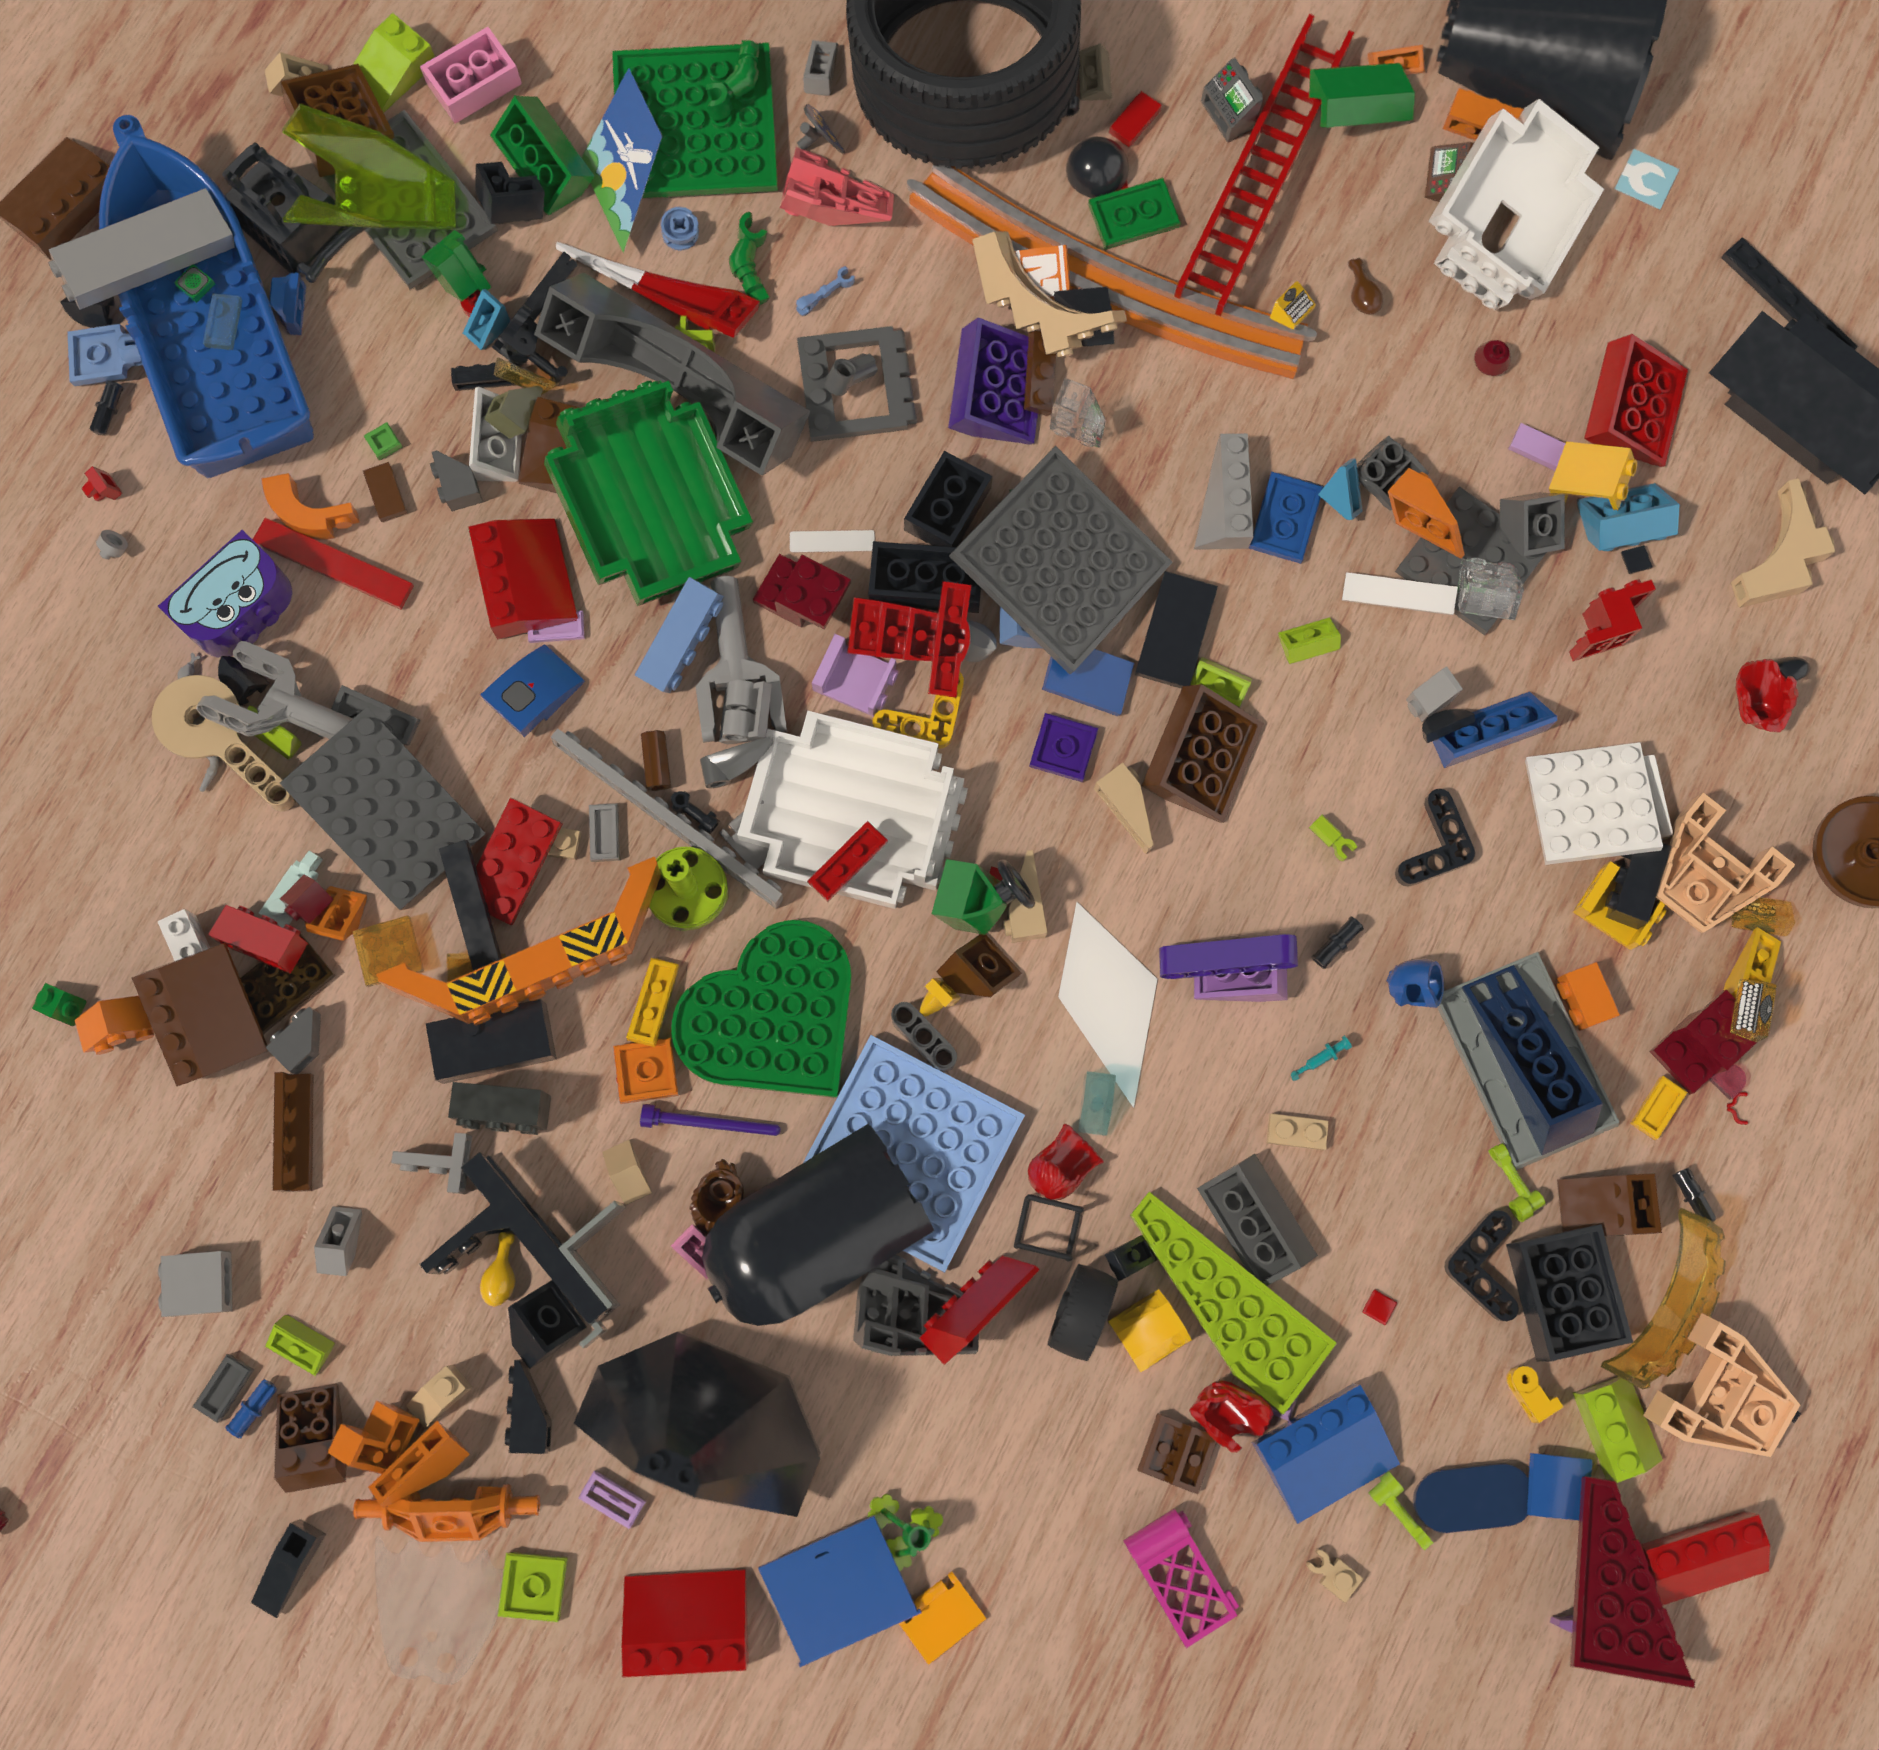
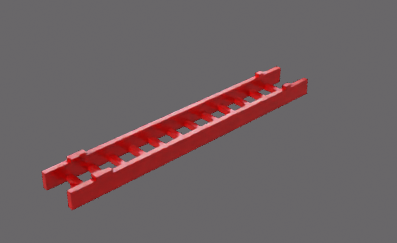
M1312 14L1308 15L1280 75L1176 287L1174 297L1178 299L1181 298L1189 280L1222 294L1215 314L1220 317L1321 108V99L1309 98L1308 92L1289 85L1285 81L1290 71L1310 79V68L1295 63L1300 51L1332 64L1331 68L1340 67L1355 33L1348 30L1340 49L1336 50L1335 55L1305 43L1315 18ZM1280 92L1313 105L1308 116L1276 104L1275 102ZM1270 112L1303 125L1298 137L1265 124ZM1260 133L1293 146L1288 158L1255 145ZM1250 154L1282 166L1283 168L1278 179L1245 166ZM1240 174L1272 187L1273 189L1268 200L1235 187ZM1230 195L1262 208L1263 210L1258 221L1225 208ZM1220 216L1252 229L1253 231L1248 242L1214 229ZM1209 238L1243 251L1237 264L1205 251L1204 249ZM1199 259L1232 272L1227 285L1193 272Z

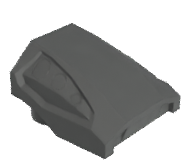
M1390 436L1385 437L1357 463L1359 482L1390 511L1392 506L1388 490L1408 468L1418 473L1429 474L1411 452L1404 449Z

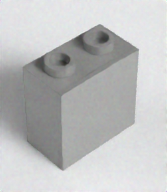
M215 1251L161 1256V1263L158 1267L161 1294L159 1295L158 1303L162 1317L232 1312L231 1252Z

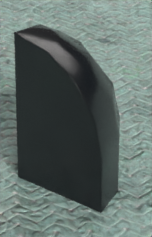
M114 296L83 309H79L74 300L69 302L67 297L60 301L64 311L82 326L95 328L109 326L113 322V319L108 318L109 306H115Z
M221 656L218 664L219 680L233 692L239 706L247 704L249 702L247 697L257 690L262 693L269 685V682L263 675L243 667L235 657Z

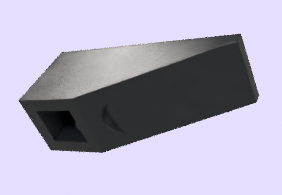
M522 1359L514 1360V1366H510L508 1376L509 1384H513L512 1396H509L507 1400V1415H511V1424L505 1431V1446H509V1453H549L552 1420L528 1367Z
M302 1519L291 1522L273 1551L251 1604L278 1618L325 1538L326 1533Z

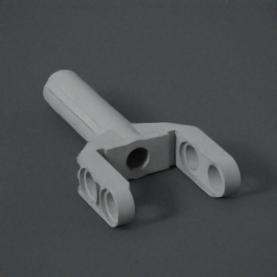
M733 576L717 577L710 584L712 590L724 596L721 601L723 602V607L715 617L721 660L696 685L703 743L713 742L716 734L711 689L724 691L725 688H728V682L731 680H745L753 683L764 681L772 684L769 705L771 723L775 731L787 732L779 675L764 664L757 663L748 656L738 579Z
M240 641L233 650V656L243 667L275 680L259 705L258 714L215 695L202 697L196 707L197 711L204 718L248 737L269 732L283 722L288 721L330 739L353 719L302 697L289 659L246 641Z

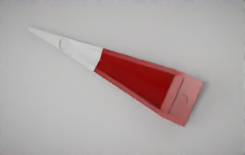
M556 242L557 250L566 252L572 258L676 314L686 316L689 321L706 330L715 329L735 338L759 309L760 301L737 290L697 284L646 272Z

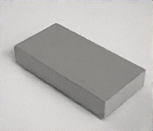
M618 804L589 805L591 862L620 861Z

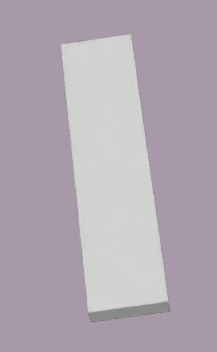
M1346 572L1342 601L1453 615L1458 587Z

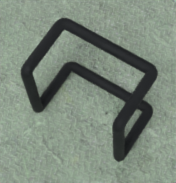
M1028 1194L1024 1198L1014 1248L1072 1261V1251L1080 1215L1084 1211L1083 1207ZM1030 1200L1075 1211L1066 1254L1020 1243Z

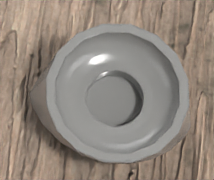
M968 621L971 630V643L964 660L980 662L996 649V638L985 625Z

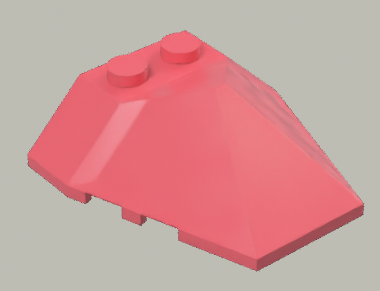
M798 147L795 148L784 185L780 208L790 215H801L828 226L891 221L894 203L893 193L866 179L861 183L849 177V170L842 168L840 172L828 166L826 158Z

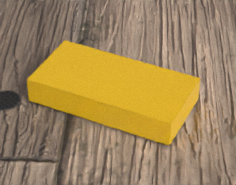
M1660 1076L1630 1124L1653 1140H1657L1688 1092L1665 1076Z

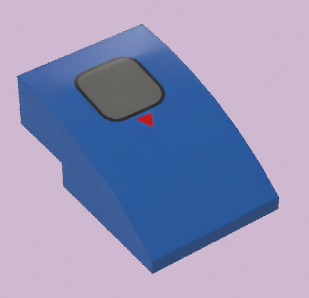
M544 644L515 663L480 695L492 709L525 738L543 719L547 721L585 680Z

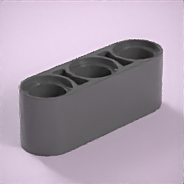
M908 1002L896 1004L891 1013L894 1027L932 1067L943 1073L951 1071L957 1061V1053L953 1046L912 1004ZM901 1010H908L912 1014V1019L910 1022L903 1024L896 1019V1014ZM923 1030L928 1031L932 1035L931 1042L924 1045L916 1040L917 1033ZM941 1051H946L952 1056V1061L948 1065H940L936 1061V1055Z

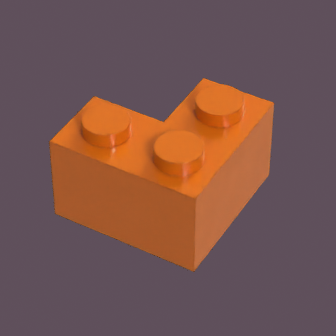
M139 996L98 1001L75 1019L83 1053L95 1051L96 1055L106 1054L113 1051L115 1045L121 1044L127 1039L136 1038V1041H144L154 1037V1031Z
M376 1401L364 1428L341 1424L327 1453L349 1467L382 1474L405 1452L420 1419L398 1406Z

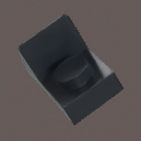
M1143 1235L1105 1254L1118 1282L1158 1260Z

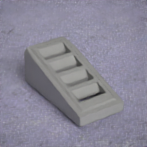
M812 40L803 76L805 93L825 96L830 94L838 43ZM816 53L830 54V55H829V56H826V55H817Z

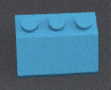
M1655 483L1629 488L1627 498L1622 500L1619 510H1613L1608 498L1586 497L1577 499V506L1587 539L1599 551H1611L1615 547L1624 545L1634 546L1648 540H1663L1667 536L1678 534L1680 504Z

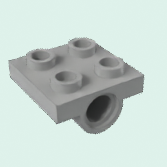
M731 680L728 682V688H725L719 742L728 745L766 737L772 684L764 681L753 683L745 680Z

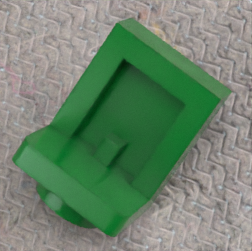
M45 983L42 990L37 994L32 1009L70 1026H75V1019L81 1015L87 1001Z

